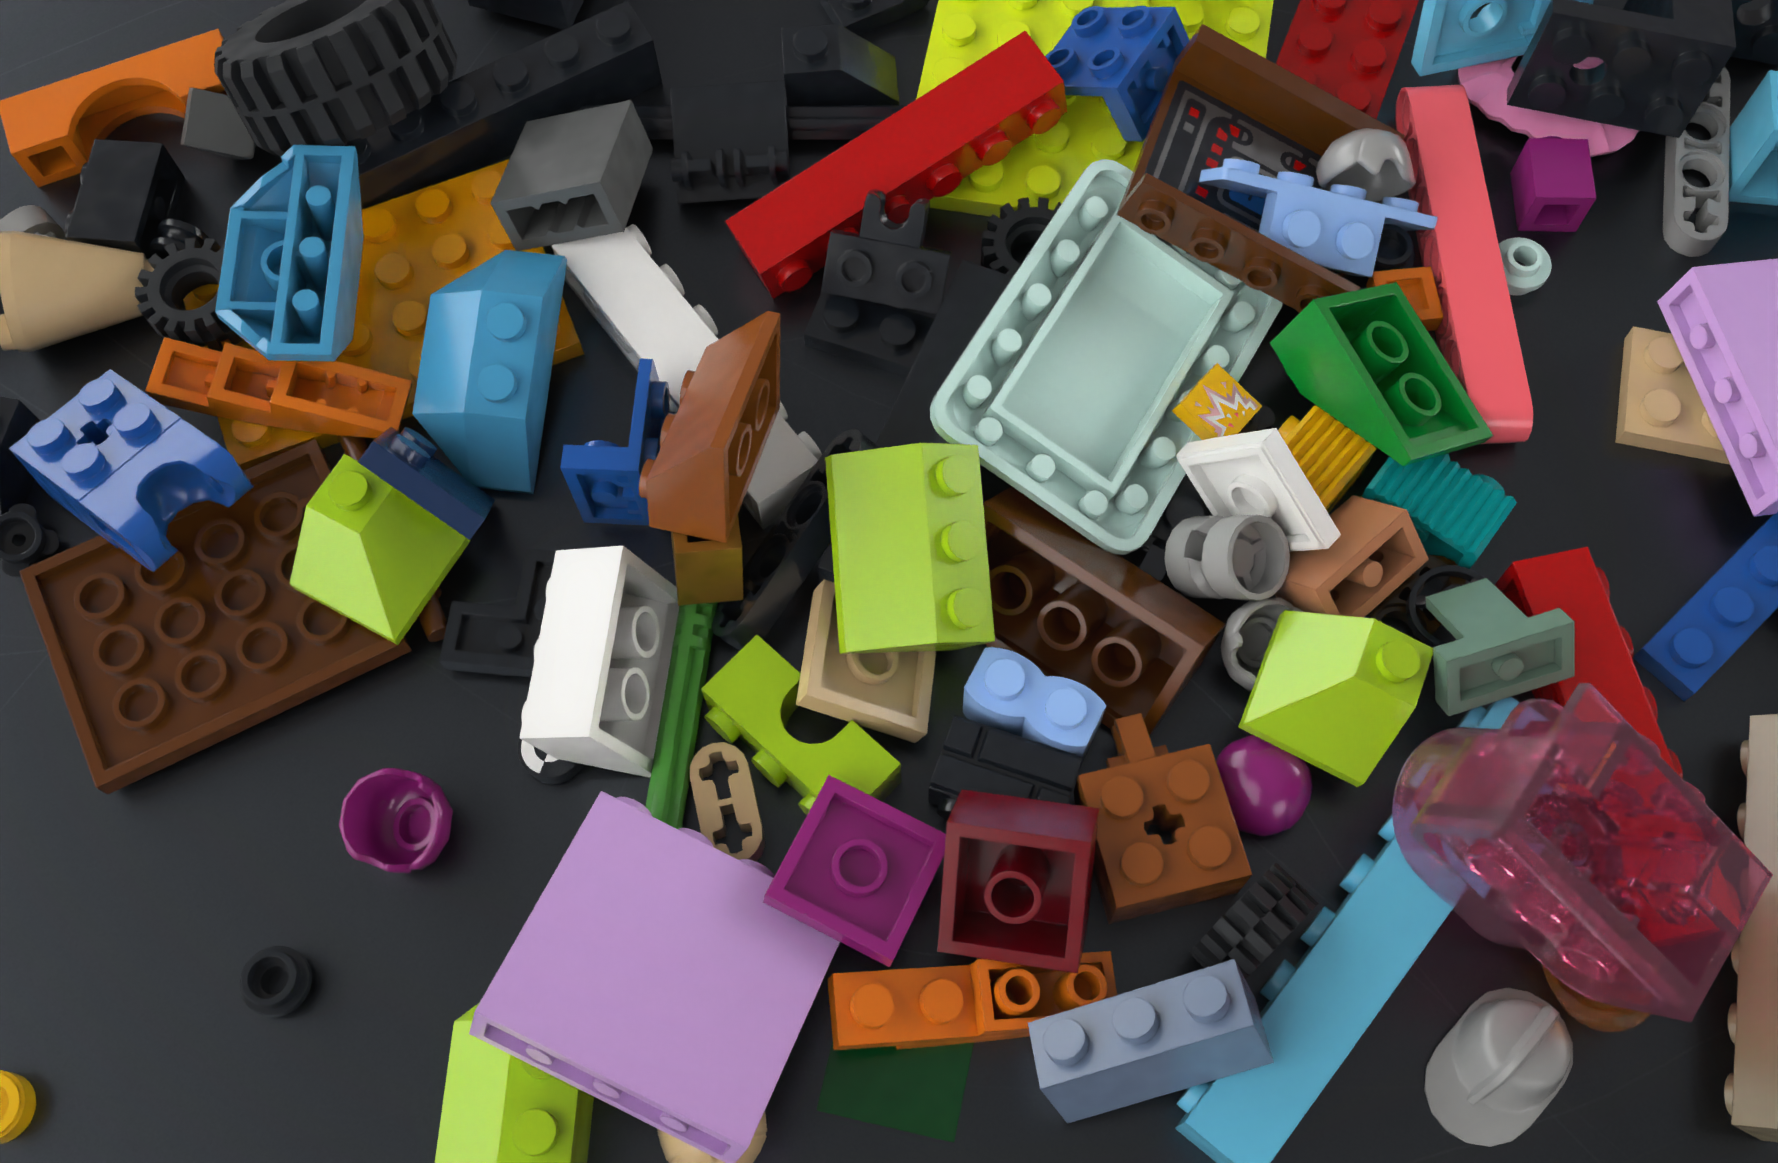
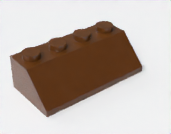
M1011 486L985 501L983 507L995 641L985 643V645L1007 649L1026 657L1042 671L1044 676L1068 678L1090 688L1105 703L1106 708L1101 723L1111 730L1112 726L1115 725V719L1141 713L1149 737H1151L1195 675L1226 624L1123 557L1103 550Z

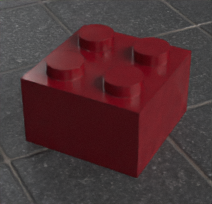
M962 789L946 826L937 952L1078 974L1087 936L1099 808Z

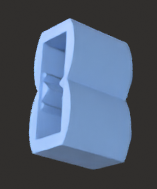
M988 647L983 650L964 686L962 712L969 720L1083 757L1082 765L1100 728L1106 705L1094 691L1077 681L1058 676H1044L1042 671L1026 657L1007 649Z

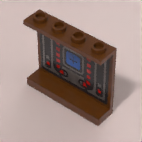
M1202 24L1174 62L1117 215L1137 225L1143 231L1158 236L1190 253L1196 259L1209 263L1243 281L1250 288L1260 290L1300 313L1313 299L1356 291L1360 287L1344 279L1345 274L1329 271L1258 233L1266 198L1199 183L1201 170L1223 167L1224 159H1240L1259 164V175L1277 179L1278 172L1305 174L1314 178V188L1326 190L1318 183L1316 169L1318 161L1333 141L1352 131L1365 128L1389 131L1399 135L1402 140L1405 135Z

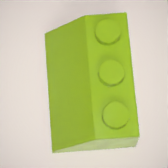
M915 443L833 454L825 457L840 654L951 651L994 642L995 635L978 445Z

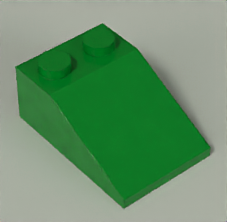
M1397 282L1313 299L1270 342L1283 364L1286 374L1292 379L1301 395L1402 466L1481 444L1493 436Z

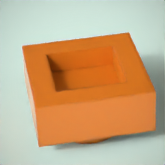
M1431 266L1373 272L1372 277H1369L1366 284L1367 288L1397 282L1426 330L1433 331L1439 328L1444 317Z

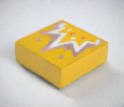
M1217 363L1198 381L1172 412L1201 440L1238 434L1259 411L1262 405Z

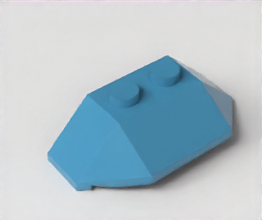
M292 145L281 156L282 162L261 176L230 208L215 313L223 323L268 360L334 362L351 343L354 333L364 241L358 154L355 146Z
M504 250L430 295L412 414L462 476L478 488L534 494L567 266V258L565 256Z

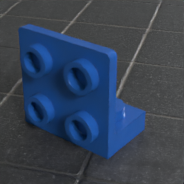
M1092 6L1083 9L1073 18L1071 26L1054 49L1045 57L1063 79L1066 95L1102 96L1124 141L1143 142L1149 131L1174 62L1190 40L1175 7Z
M640 358L628 447H620L615 443L603 440L589 441L584 445H563L560 469L584 523L649 525L647 499L641 498L639 495L640 476L646 460H656L660 451L661 430L667 414H676V412L669 411V385L667 381H659L653 359Z

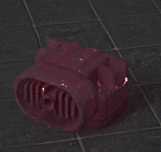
M1579 683L1564 708L1553 700L1529 699L1519 703L1511 711L1501 728L1458 727L1446 729L1430 736L1419 744L1408 757L1400 771L1394 790L1392 805L1394 832L1400 851L1415 874L1443 901L1452 906V910L1479 935L1496 944L1528 950L1566 986L1587 998L1604 1004L1692 1022L1773 876L1762 862L1705 804V797L1702 792L1692 784L1682 780L1662 759L1658 746L1646 736L1638 733L1591 683Z

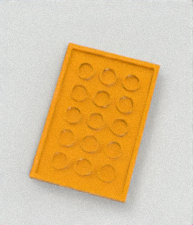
M509 159L362 209L364 241L353 340L337 357L336 361L412 380V388L403 419L414 416L412 412L430 295L504 250L516 251L491 205V200ZM543 247L521 250L523 252L546 254ZM203 285L191 291L183 299L186 310L197 309L207 304L216 295L219 285ZM563 297L552 366L584 354ZM243 338V341L237 344V346L256 350ZM229 339L221 342L222 347H224L225 342L232 344ZM218 417L227 451L234 457L243 471L315 438L322 448L340 442L338 435L277 428Z

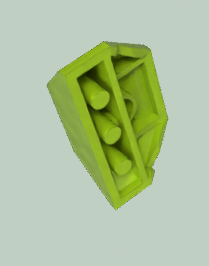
M479 1003L455 1020L435 1163H587L594 1096L470 1035L474 1012Z

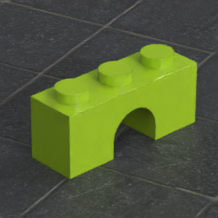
M758 634L701 688L707 707L710 710L704 716L707 722L727 742L733 744L740 738L756 753L751 758L752 763L772 784L780 787L786 781L803 797L798 805L806 815H808L828 775L882 802L902 782L901 763L853 720L835 737L818 744L798 741L786 731L789 717L799 707L796 705L801 673Z

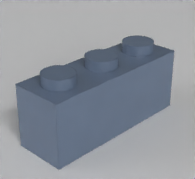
M1235 959L1028 1023L1040 1090L1067 1124L1274 1063L1256 999Z

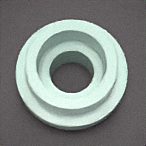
M1520 237L1509 238L1499 243L1509 295H1524L1540 288L1550 275L1552 264L1549 254L1540 244ZM1516 261H1519L1525 264L1526 266H1522L1518 264Z

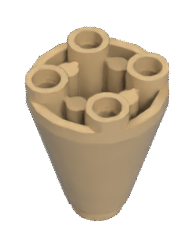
M0 231V294L4 314H0V345L2 350L36 351L143 316L137 306L141 303L135 297V287H144L137 278L141 269L150 272L154 271V268L148 262L149 259H146L144 253L19 231Z

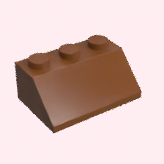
M767 311L706 347L696 371L688 370L686 372L680 391L679 409L676 414H667L661 430L660 451L656 460H646L640 476L639 495L641 498L647 499L649 527L727 543L780 409V313Z

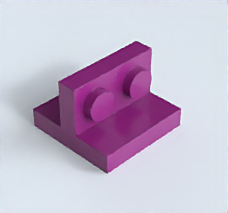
M828 775L766 891L763 903L890 967L944 857L946 834Z

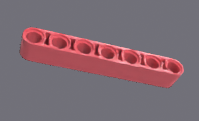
M1463 85L1401 88L1396 102L1395 122L1396 130L1405 135L1403 141L1408 148L1416 184L1408 190L1409 199L1419 203L1417 212L1438 217L1435 229L1416 231L1422 267L1431 266L1444 317L1439 328L1435 330L1438 349L1493 434L1489 440L1481 444L1525 442L1531 434L1533 425L1532 399L1465 87Z

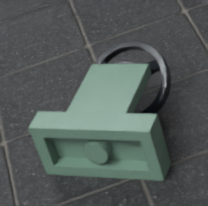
M1456 565L1440 566L1427 571L1411 588L1406 601L1407 619L1415 635L1424 644L1433 648L1435 700L1448 716L1575 676V621L1562 609L1557 608L1527 617L1487 578L1471 569ZM1454 576L1469 581L1465 585H1450L1442 592L1433 595H1417L1418 590L1423 584L1437 577ZM1416 607L1428 609L1456 640L1447 643L1431 635L1421 624Z

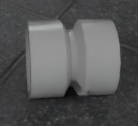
M1262 515L1194 516L1182 520L1172 530L1166 543L1164 560L1167 576L1172 585L1186 597L1261 601L1272 597L1282 587L1288 574L1290 552L1283 530L1270 517Z

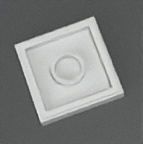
M1277 428L1191 441L1176 454L1178 462L1213 516L1262 515L1270 517L1283 530L1288 541L1289 552L1329 549L1341 535Z

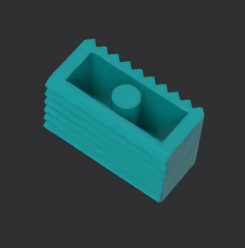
M1448 453L1406 466H1402L1389 457L1362 495V498L1407 509L1427 556H1445L1453 560L1458 566L1468 569L1479 558L1517 503L1513 496L1505 495L1504 488L1496 480L1483 474L1472 475L1469 469L1461 468L1458 462L1450 461Z

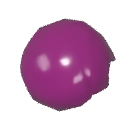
M1254 735L1232 741L1220 752L1215 760L1238 831L1262 837L1274 835L1282 830L1290 829L1302 817L1310 802L1313 787L1311 770L1306 761Z
M382 768L359 778L343 799L339 829L347 852L355 860L371 864L386 872L411 873L413 870L424 869L438 858L450 837L453 809L441 786L431 778L413 771L398 768Z

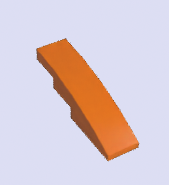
M164 337L145 393L163 405L221 418L330 435L377 438L390 427L399 432L412 388V380L336 360L334 362L273 361L265 358L257 350L226 342L221 352Z

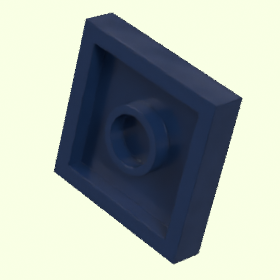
M390 427L373 440L358 463L470 540L486 519L495 499L435 458L433 455L437 448L425 437L408 427H405L401 433Z

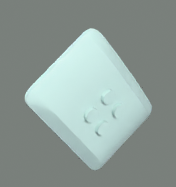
M1101 159L1092 162L1081 174L932 400L930 420L935 431L950 444L978 445L980 465L1094 544L1112 554L1126 555L1136 551L1148 540L1186 474L1178 462L1176 454L1188 442L1201 440L1172 410L1217 363L1239 382L1283 303L1260 290L1250 288L1243 281L1209 263L1196 259L1190 253L1154 234L1143 231L1137 225L1118 216L1117 212L1133 171L1114 160Z

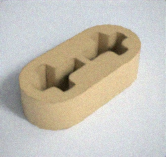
M726 742L711 743L702 747L694 755L690 764V781L701 834L711 841L714 848L737 860L749 859L757 861L765 848V833L748 762L744 753L736 746ZM718 761H725L729 770H739L738 773L730 775L728 779L731 797L720 800L713 780L703 781L704 777H709L713 774V764ZM735 813L741 831H752V836L742 840L743 850L738 853H730L726 844H716V840L725 837L727 832L723 815Z

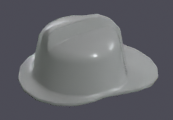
M1503 988L1486 992L1469 1006L1462 1017L1437 1045L1426 1065L1424 1091L1431 1113L1448 1133L1465 1143L1487 1147L1511 1142L1530 1128L1565 1084L1573 1065V1042L1565 1022L1559 1016L1560 1013L1549 1003L1529 991Z

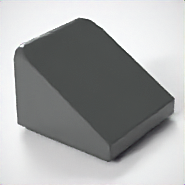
M189 88L180 145L234 160L252 159L256 143L252 140L228 95Z

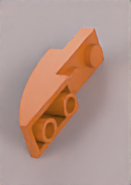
M1111 951L1083 953L1078 974L988 959H977L970 965L833 973L828 978L834 1050L896 1046L897 1050L1029 1037V1022L1117 995Z

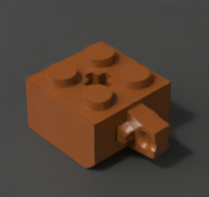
M1141 713L1115 719V725L1112 726L1111 732L1118 756L1107 759L1106 769L1078 775L1073 791L1075 805L1099 808L1093 872L1108 924L1238 893L1250 879L1252 872L1211 745L1206 744L1169 753L1166 745L1153 748ZM1158 825L1161 831H1169L1172 835L1169 843L1163 844L1161 837L1157 834L1147 835L1149 826Z

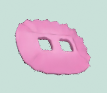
M1518 56L1458 69V82L1465 87L1470 104L1476 106L1489 120L1500 122L1510 131L1525 134L1529 138L1557 136L1563 139H1588L1590 157L1615 153L1630 143L1639 131L1507 105V88L1515 74L1511 67ZM1587 57L1583 61L1573 64V66L1579 69H1591L1602 64L1604 61L1596 57Z

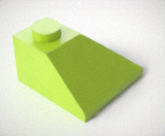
M344 454L306 505L289 584L297 591L399 645L470 540L359 464L357 460Z
M1285 610L1278 617L1238 728L1359 787L1366 782L1416 708L1433 656V648L1375 618Z

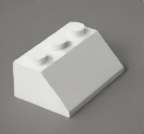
M610 546L556 551L551 577L546 586V604L540 635L534 647V666L527 701L522 709V727L519 738L556 759L651 777L679 612L677 587L626 547Z

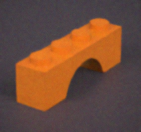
M215 29L0 100V115L11 155L39 188L80 174L83 165L89 160L94 140H105L112 131L131 119L156 113L172 114L185 118L189 88L227 95L214 72L215 52L218 47H221L224 40L220 30Z

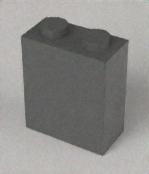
M632 100L526 122L491 200V205L516 251L624 232L653 151V147Z

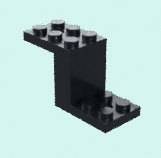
M1551 0L1507 88V105L1680 138L1730 56L1778 65V0H1771L1767 5L1757 10H1743L1740 8L1742 4L1752 0H1627L1623 10L1574 0ZM1587 57H1596L1604 61L1602 64L1591 69H1579L1573 66V64H1577Z

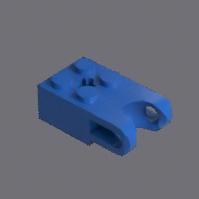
M111 369L98 379L87 383L80 390L79 394L47 419L36 423L23 438L9 448L52 499L114 547H120L152 572L156 571L178 551L171 545L166 535L169 523L179 511L193 503L208 500L229 508L254 487L234 457L225 448Z

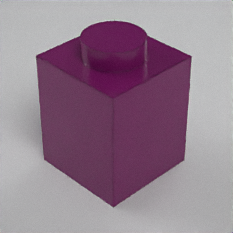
M1557 136L1528 138L1510 172L1517 231L1576 232L1596 200L1588 139H1563Z

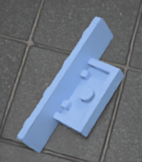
M1224 159L1223 167L1201 170L1199 183L1266 198L1258 233L1329 271L1356 277H1372L1384 224L1396 225L1405 231L1433 230L1438 217L1417 212L1419 203L1413 200L1383 197L1381 204L1365 200L1367 190L1359 187L1333 184L1330 187V191L1314 188V178L1305 174L1278 172L1277 179L1259 175L1260 165L1246 160Z

